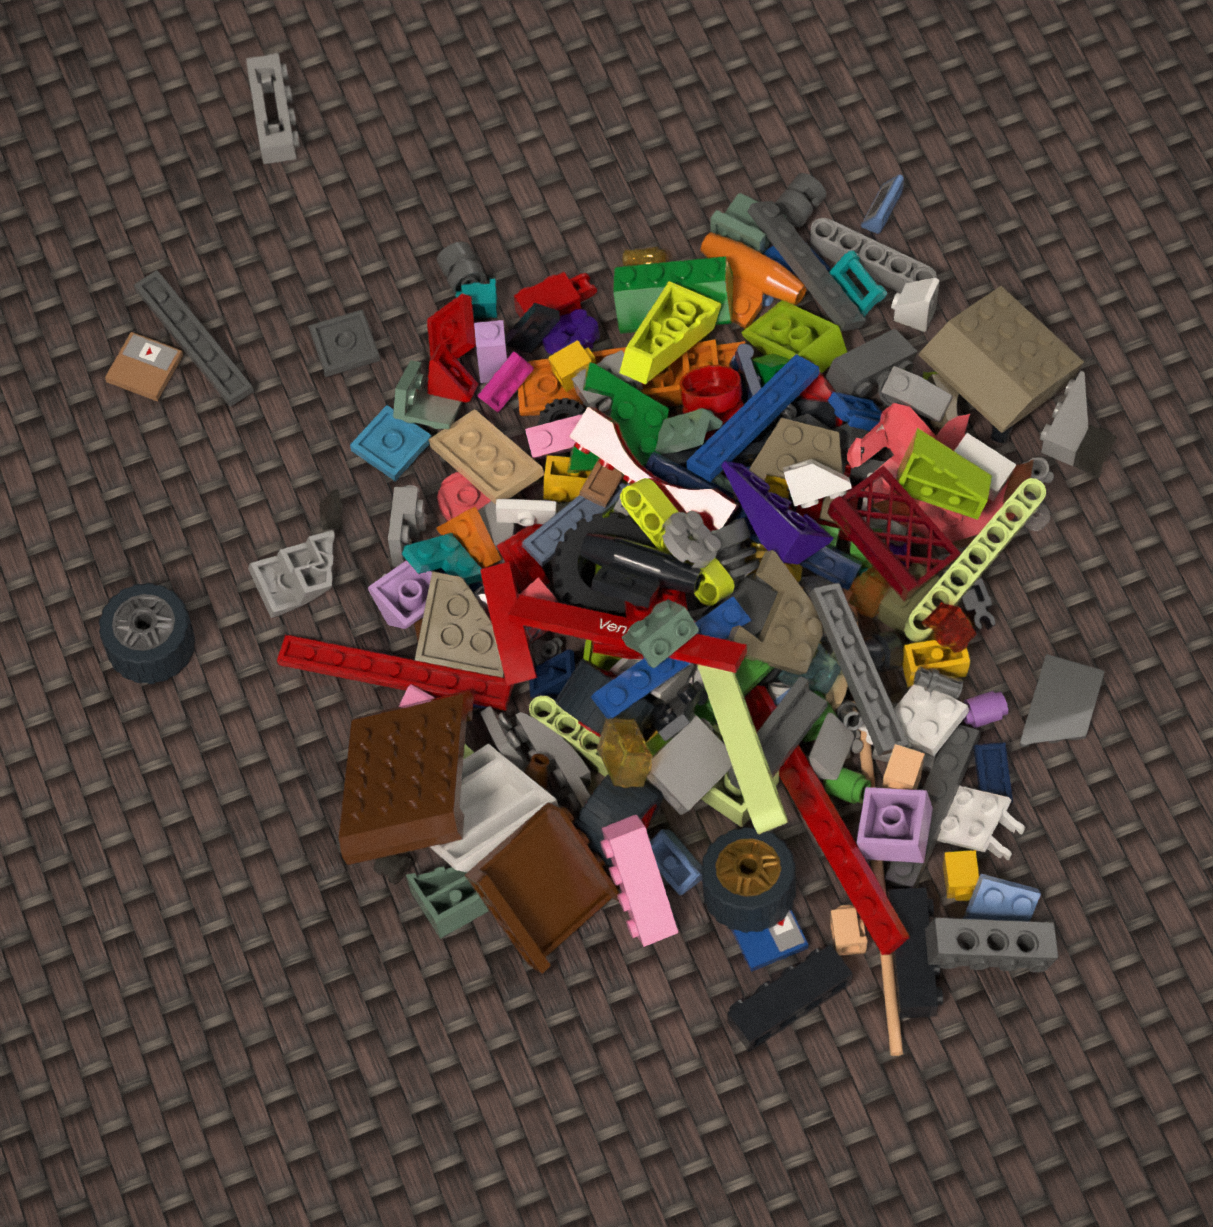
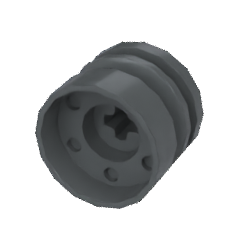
M745 517L732 520L727 526L711 531L712 535L716 536L721 543L716 559L729 573L733 581L748 576L750 572L759 567V558L745 560V557L756 553V548L747 547L741 549L740 543L751 537Z

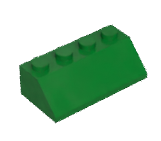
M726 256L615 267L613 292L620 334L634 333L638 330L669 281L721 303L715 325L732 323L733 272Z

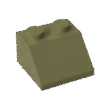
M913 563L909 567V572L918 580L925 575L926 568L919 563ZM937 575L916 590L914 595L905 602L892 588L879 603L878 620L914 643L905 634V624L912 611L940 578ZM932 599V603L936 607H946L941 599ZM958 604L925 641L936 640L960 611ZM913 621L914 626L917 629H927V626L923 621Z

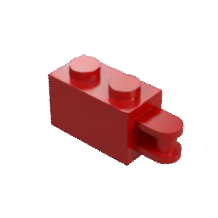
M562 272L558 275H551L543 282L532 287L521 289L514 295L515 310L520 319L534 303L558 310L560 316L571 314L572 311L581 309V302L593 297L597 293V288L589 282L590 276L588 273H582L569 279L566 273Z

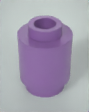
M990 691L964 700V704L968 705L969 712L963 720L966 724H971L973 728L1002 720V716L1008 714V706L1001 691L996 693Z

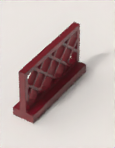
M884 465L842 497L839 495L830 502L827 514L904 602L912 597L916 590L956 561L961 555L960 551ZM880 477H883L890 485L889 494L872 492L873 483ZM855 496L868 498L867 511L855 510L848 501ZM872 498L889 500L888 514L871 512ZM893 501L905 502L909 507V516L892 514ZM870 518L887 520L886 533L874 532L870 527ZM891 521L908 522L907 536L890 534ZM912 523L924 524L929 530L928 538L911 536ZM890 540L907 542L906 555L893 554L889 549ZM911 543L928 545L927 558L910 556ZM932 545L943 546L950 556L944 560L931 559ZM909 562L926 564L925 575L916 580L909 572ZM930 565H935V567L930 570Z

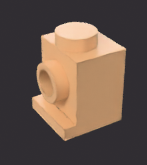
M842 905L837 907L836 910H831L830 926L833 947L838 955L866 953L867 937L865 936L864 923L861 918H857L854 906Z

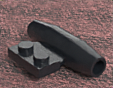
M587 533L581 547L580 555L601 566L592 580L591 590L600 592L608 597H615L630 602L635 606L649 608L658 595L659 588L695 594L702 579L703 571L692 567L693 565L686 561L683 563L668 552L625 538Z

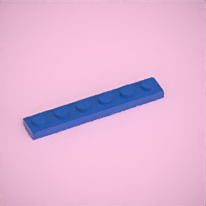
M796 354L686 461L687 469L711 482L723 470L721 465L724 461L731 462L819 376V366Z
M732 596L695 622L699 629L697 634L726 640L732 627L739 625L744 627L751 619ZM666 658L658 666L652 668L645 659H642L596 691L591 698L610 722L692 663Z

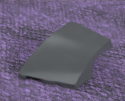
M1046 654L1019 746L1028 747L1033 743L1049 741V744L1057 743L1064 739L1071 741L1086 739L1105 671Z

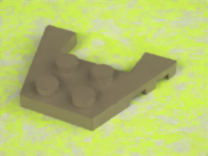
M781 418L749 470L763 481H765L766 475L786 480L783 467L814 459L843 474L839 432ZM826 496L823 499L819 520L835 523L827 514L830 502L834 500L830 499V496Z
M770 550L764 553L756 575L777 590L778 594L760 636L757 639L739 625L732 627L727 640L747 644L745 659L768 663V666L797 675L805 674L821 640L824 628L810 598L777 553Z

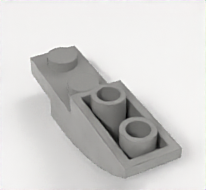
M522 712L516 714L517 726L514 727V732L521 744L526 742L528 745L530 761L534 754H543L548 757V774L553 772L559 787H566L569 793L567 800L574 812L579 810L580 812L590 797L585 788L591 784L589 769L576 751L559 734Z

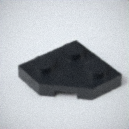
M698 681L693 684L687 683L681 687L676 693L677 697L669 703H661L652 713L654 716L650 721L665 742L693 720L696 704L698 703L701 706L709 698Z

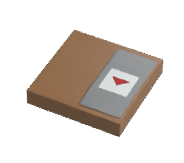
M131 332L105 377L106 382L158 401L181 361L183 353L179 349Z

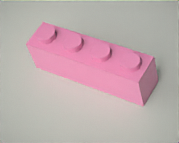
M633 815L601 828L605 840L600 841L606 858H611L613 867L609 868L610 875L614 884L620 885L622 893L617 896L623 911H628L630 919L626 921L632 938L638 937L645 947L677 934L678 930L646 828L637 815Z

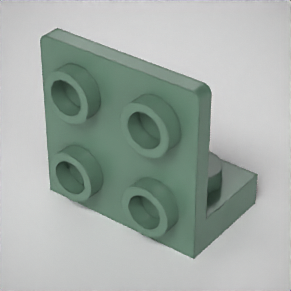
M738 193L725 213L718 210L714 212L711 217V232L742 242L763 254L771 242L747 212L751 204L758 203V201Z
M410 360L395 388L393 418L403 420L406 423L428 425L435 429H450L463 402L427 394L428 389L423 388L425 375L421 374L422 362Z

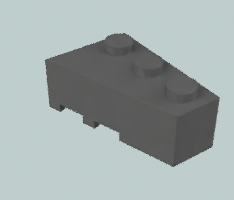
M894 328L833 359L826 380L838 393L869 400L878 393L881 380L891 372L893 366L908 372L911 371L914 366L913 360L917 350Z

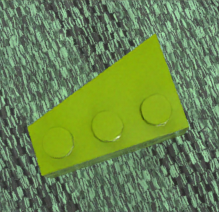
M917 428L899 465L896 480L914 499L978 520L988 501L992 475Z

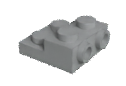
M412 485L394 487L388 543L394 567H398L405 562V558L402 555L404 547L412 544V541L419 542L420 532L426 530L427 515L424 513L425 503L424 500L419 498L420 489Z

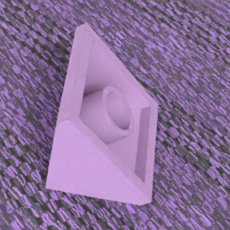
M406 560L368 587L372 598L388 625L406 629L423 617L432 575L431 571L418 574Z

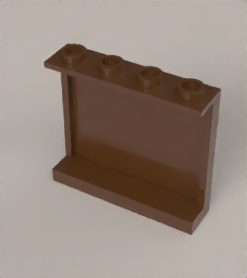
M549 802L464 875L526 964L541 974L551 966L546 956L610 899L619 902L617 895L620 894L618 891L620 885H615L611 875L606 874L603 869L605 866L604 861L597 853L591 852L587 846L590 843L587 836L572 824L574 820L572 814L564 806L559 808Z

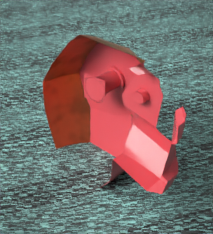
M893 403L882 411L879 424L862 439H855L848 449L847 461L852 468L861 466L882 448H890L894 456L889 458L883 465L896 479L899 465L917 428L954 451L965 436L970 414L957 416L948 421L940 432L935 435L911 407ZM1034 459L1028 463L1016 465L1012 475L995 500L992 501L988 498L978 520L917 499L914 500L957 549L969 546L1022 482L1031 478ZM880 477L873 483L872 492L889 494L890 485L883 477ZM872 498V506L882 513L888 514L889 500ZM893 501L892 514L909 516V507L905 502ZM1005 513L1010 521L1014 519L1015 514ZM895 521L908 530V522ZM912 523V532L921 538H928L929 530L924 524Z

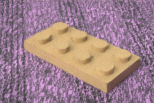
M475 409L454 422L450 429H444L428 439L431 448L495 505L497 499H509L544 476L541 465Z

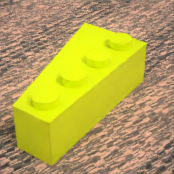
M669 281L627 345L619 373L647 384L715 328L721 303Z

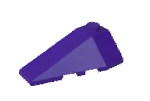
M723 462L721 466L761 544L768 551H775L783 563L798 565L830 544L834 539L808 514L802 517L790 509L792 502L787 498H782L775 493L768 492L770 486L744 465L734 462Z

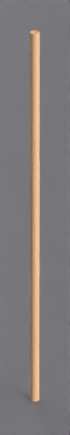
M853 582L849 590L843 588V593L859 628L855 585ZM859 730L861 733L859 740L863 743V749L860 752L861 771L866 779L871 781V788H875L871 744L866 741V731ZM871 860L872 872L886 894L883 861ZM880 952L890 1055L900 1056L903 1054L893 953L891 955H882Z

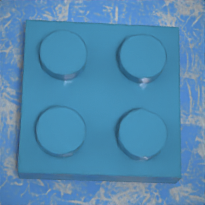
M386 405L350 444V449L353 453L396 482L430 444L428 439L432 435L414 423H406L403 420L393 418L394 409Z

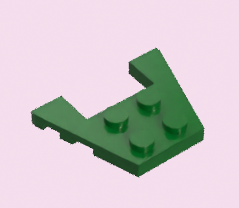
M589 362L583 390L612 398L609 417L619 423L623 438L630 451L645 467L650 455L653 452L658 453L655 451L658 433L662 428L663 421L668 418L669 409L595 363ZM573 445L567 472L578 473L579 471L593 470L599 457L592 452L587 455Z

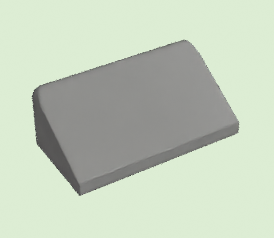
M833 713L826 715L809 755L812 769L819 779L836 780L854 740V734L851 730L847 729Z

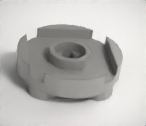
M689 511L687 514L682 512L674 513L662 525V529L665 528L666 531L662 537L668 550L683 563L686 560L695 563L692 567L699 569L706 567L716 557L717 551L721 548L719 539L712 535L703 524L701 516L694 511Z

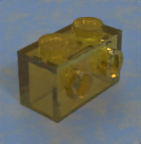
M606 718L597 750L613 785L623 788L643 787L647 775L652 770L653 756L636 721Z

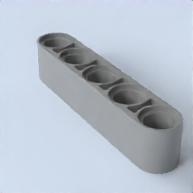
M819 218L812 223L810 247L814 252L837 263L844 254L854 250L860 257L859 262L874 281L899 293H902L906 283L937 278L935 270L930 266L831 219Z

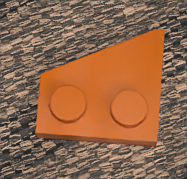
M476 507L466 510L436 528L441 535L452 533L482 569L502 560Z

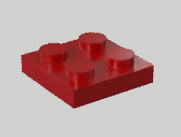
M462 293L427 319L430 359L440 343L456 359L476 346L471 296Z

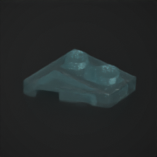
M819 643L807 673L797 675L782 670L778 679L785 685L793 686L798 678L802 676L808 680L809 690L828 693L841 668Z

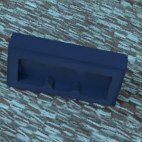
M1005 742L975 745L973 748L979 790L1009 797L1012 800L1010 804H1012L1013 798Z

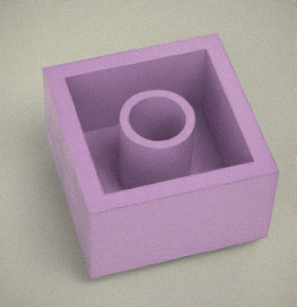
M866 787L857 837V845L865 860L924 863L933 809L927 790Z

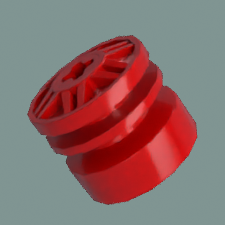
M723 365L697 367L687 372L681 378L679 386L681 401L684 406L683 414L697 409H707L723 422V426L744 405L741 399V378L739 373L731 367ZM720 428L706 432L704 440H709Z

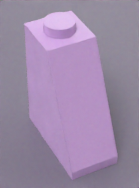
M503 320L474 323L480 383L489 382L507 360Z

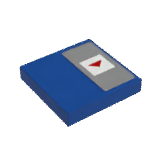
M789 910L787 916L782 921H779L776 926L760 932L744 933L738 930H731L751 972L808 949V943L792 910Z

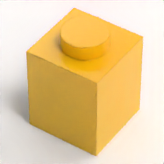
M578 340L548 357L552 372L566 392L575 388L572 378L577 376L583 369H586L589 362L596 363L591 350L588 347L583 349Z
M976 850L945 852L943 870L947 899L955 898L957 901L970 900L979 879Z

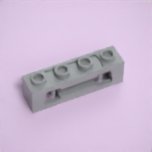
M279 53L246 58L263 164L296 159L295 148L300 147L298 132L291 129V125H296L294 109H288L287 103L292 102L290 86H284V80H289L286 63L280 64ZM272 84H274L282 132H280L279 124L268 125L263 91L264 94L274 92Z

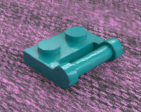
M851 250L843 255L829 273L842 287V290L852 303L857 306L863 317H865L876 303L886 297L887 291L882 285H878L859 262L860 257L854 250ZM849 268L868 290L869 293L865 297L846 274Z

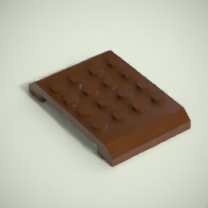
M469 690L358 716L351 720L339 829L342 858L347 865L463 839L464 814L460 809L466 722L472 721L474 699Z

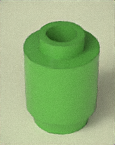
M842 767L836 780L824 779L823 785L827 794L855 804L857 802L863 803L866 787L871 788V781L867 780L863 774Z

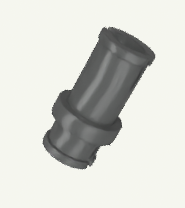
M919 666L914 676V685L922 686L925 691L930 693L934 690L957 699L963 689L962 679L941 674L935 668L928 670Z
M848 699L843 700L836 709L837 718L847 726V729L852 731L859 729L863 724V719L856 703Z

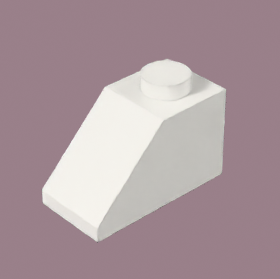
M930 278L906 283L902 293L897 292L892 302L891 308L895 309L894 321L926 332L936 311L940 279Z

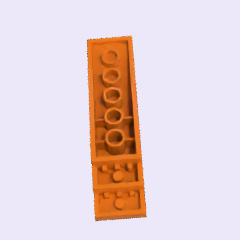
M716 340L697 342L647 384L642 383L643 389L640 392L665 407L683 405L679 384L681 378L687 372L707 365L729 367L737 347L740 344L746 343L742 341L717 345ZM626 347L592 352L596 359L595 364L600 363L607 355L615 354L620 350L625 353ZM549 359L527 361L534 369L518 388L521 416L539 415L541 410L543 411L546 408L545 405L552 403L555 399L560 400L563 398L575 400L587 409L577 395L575 388L568 392L564 390L552 372Z

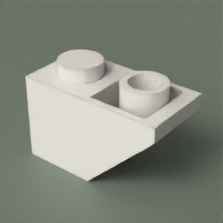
M814 459L783 467L794 506L801 505L802 508L811 507L818 504V499L830 496V499H835L839 495L842 497L847 493V490L852 489L849 477Z

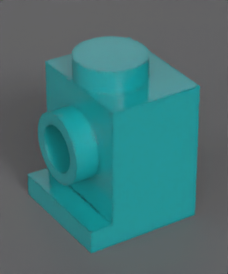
M490 279V284L475 282L469 285H461V291H456V298L462 293L471 296L473 319L497 318L496 279Z

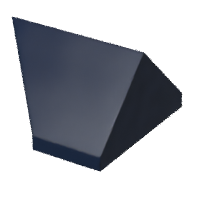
M568 649L535 667L538 678L529 680L530 698L548 696L556 700L575 670L574 650Z

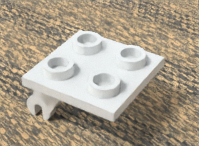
M959 786L948 815L941 823V831L937 841L985 852L988 849L1001 859L1004 856L1006 860H1009L1012 855L1011 851L1003 847L992 834L998 822L1013 833L1017 830L1019 834H1023L1025 826L1016 821L1006 811L1012 801L1009 797Z

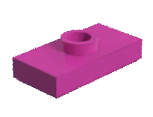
M513 351L479 393L478 397L498 413L533 371L534 367Z

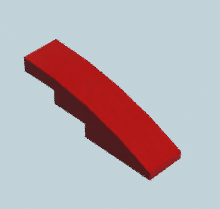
M510 562L480 569L507 686L538 678L526 626L509 622L508 613L519 597Z

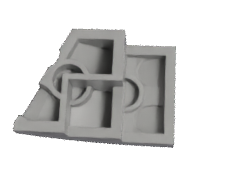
M333 530L309 536L306 543L280 549L277 556L250 563L248 570L271 618L299 608L331 589L332 552L335 536Z

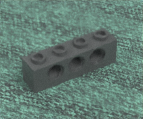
M934 918L925 928L928 965H940V968L943 969L969 966L972 970L999 967L1001 971L1029 968L1031 972H1043L1058 959L1054 923ZM957 941L962 942L967 950L961 948ZM987 942H989V943H991L992 945H994V947L996 948V951L992 950V949L988 946ZM1017 944L1022 945L1026 952L1020 950Z

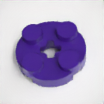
M583 309L574 310L571 314L561 315L559 322L544 337V348L549 354L553 355L554 352H558L578 340L583 349L588 347L592 350L593 342L596 339L597 341L600 339L598 324Z

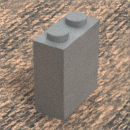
M697 715L687 726L672 736L638 770L653 786L662 791L663 797L680 815L689 811L732 766L724 740L721 741L713 733L714 728L704 718L700 719Z

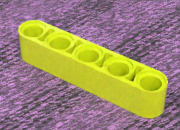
M642 478L623 488L620 494L623 507L657 549L672 554L663 541L662 536L666 531L665 528L662 529V525L672 514L678 512L677 509L651 479ZM716 557L706 567L700 568L703 574L699 588L695 593L699 601L707 606H712L733 593L734 581ZM686 560V562L691 565L695 564L693 562H690L689 560Z

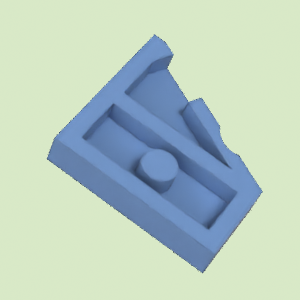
M980 874L963 919L1029 922L1041 893L1037 888Z

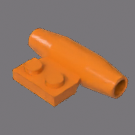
M710 232L703 240L700 251L706 257H727L733 272L732 322L744 329L751 325L761 310L764 294L794 305H798L805 296L807 288L799 278L782 264L748 245Z

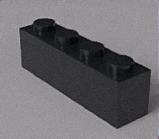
M926 888L891 889L888 891V900L910 936L893 952L899 1019L936 1017L938 1006L943 1005L942 987H936L935 976H940V965H928L925 928L930 924L929 917H934L933 898H927Z
M831 944L824 949L821 947L816 948L808 954L806 961L798 966L793 964L787 967L781 973L779 979L773 983L770 981L763 983L755 990L753 996L747 1000L741 998L730 1006V1011L727 1014V1023L748 1052H751L852 984L853 973Z

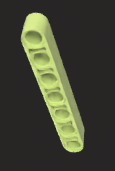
M1030 478L1022 482L912 611L904 629L906 636L910 640L922 642L929 638L1037 511L1046 496V488L1041 481ZM1024 492L1033 493L1037 500L1027 499ZM1005 513L1015 514L1019 521H1010ZM995 534L999 537L1000 543L991 542L987 535ZM969 556H978L982 564L976 565L972 563ZM950 578H960L964 586L954 585ZM932 599H941L946 607H936L932 603ZM913 621H923L926 624L927 629H917L914 626Z
M697 664L750 818L757 833L762 834L788 823L736 673Z

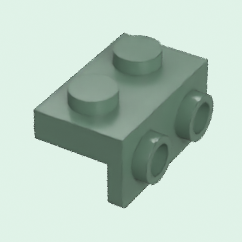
M703 408L665 419L658 433L655 451L660 454H668L703 445L706 432L721 428L723 422L715 417L711 411Z
M668 599L657 604L653 608L652 613L643 620L635 622L629 628V631L622 636V639L627 647L641 653L648 665L655 668L697 634L699 629L684 606Z

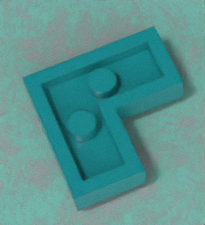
M452 533L406 545L402 552L404 558L418 574L442 568L448 575L463 577L468 585L482 581L480 571L482 568Z

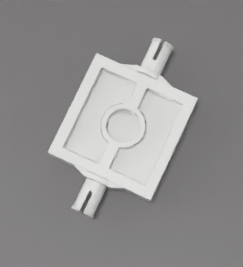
M914 684L894 708L909 744L906 748L920 749L932 756L936 755L969 712L968 705L956 700L952 696L934 690L930 693L925 691L924 687Z

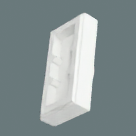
M496 500L497 522L531 526L533 524H545L556 515L555 501Z

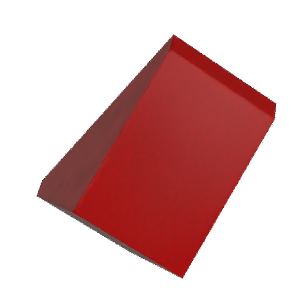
M440 343L437 345L429 361L427 394L465 403L471 401L478 386L477 381L450 351Z

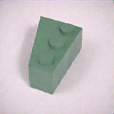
M443 866L435 868L434 872L416 875V873L406 875L410 892L439 938L448 935L489 911L464 876L467 872L457 871L453 867L445 869Z

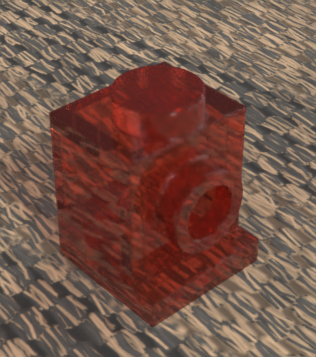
M941 603L921 622L924 627L933 630L935 633L933 635L934 639L938 644L945 648L950 647L954 653L964 650L968 643L977 635L962 609L958 606Z

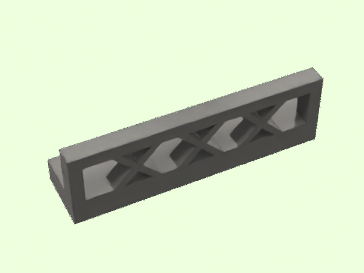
M802 676L798 678L757 732L772 777L779 771L828 706L826 700L809 690L808 680ZM731 766L728 770L730 783L741 790L733 766Z

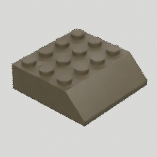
M1002 286L949 320L919 353V356L1001 433L1067 387L1070 379L1075 378L1084 363L1081 358Z

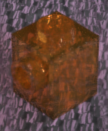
M872 566L852 583L850 587L852 595L848 603L856 607L860 614L873 618L879 614L880 603L892 587Z

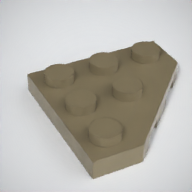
M432 571L415 660L504 678L491 619L464 578Z

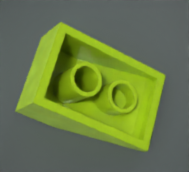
M783 300L742 331L743 337L764 356L774 353L792 359L797 354L819 366L821 373L831 366L833 359L847 353L838 325Z

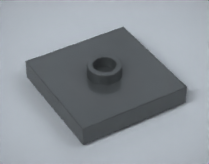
M363 309L308 325L325 377L380 361V356Z

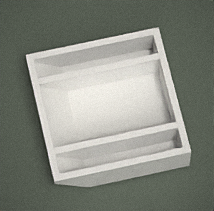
M487 744L463 760L460 809L464 814L463 839L431 846L430 848L455 870L468 872L547 802L559 807L557 800L490 744Z

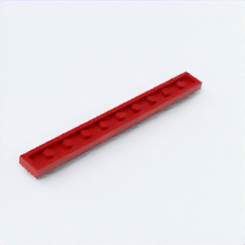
M756 686L745 697L756 732L759 731L776 708L765 686ZM798 745L779 769V776L881 954L891 955L910 936Z

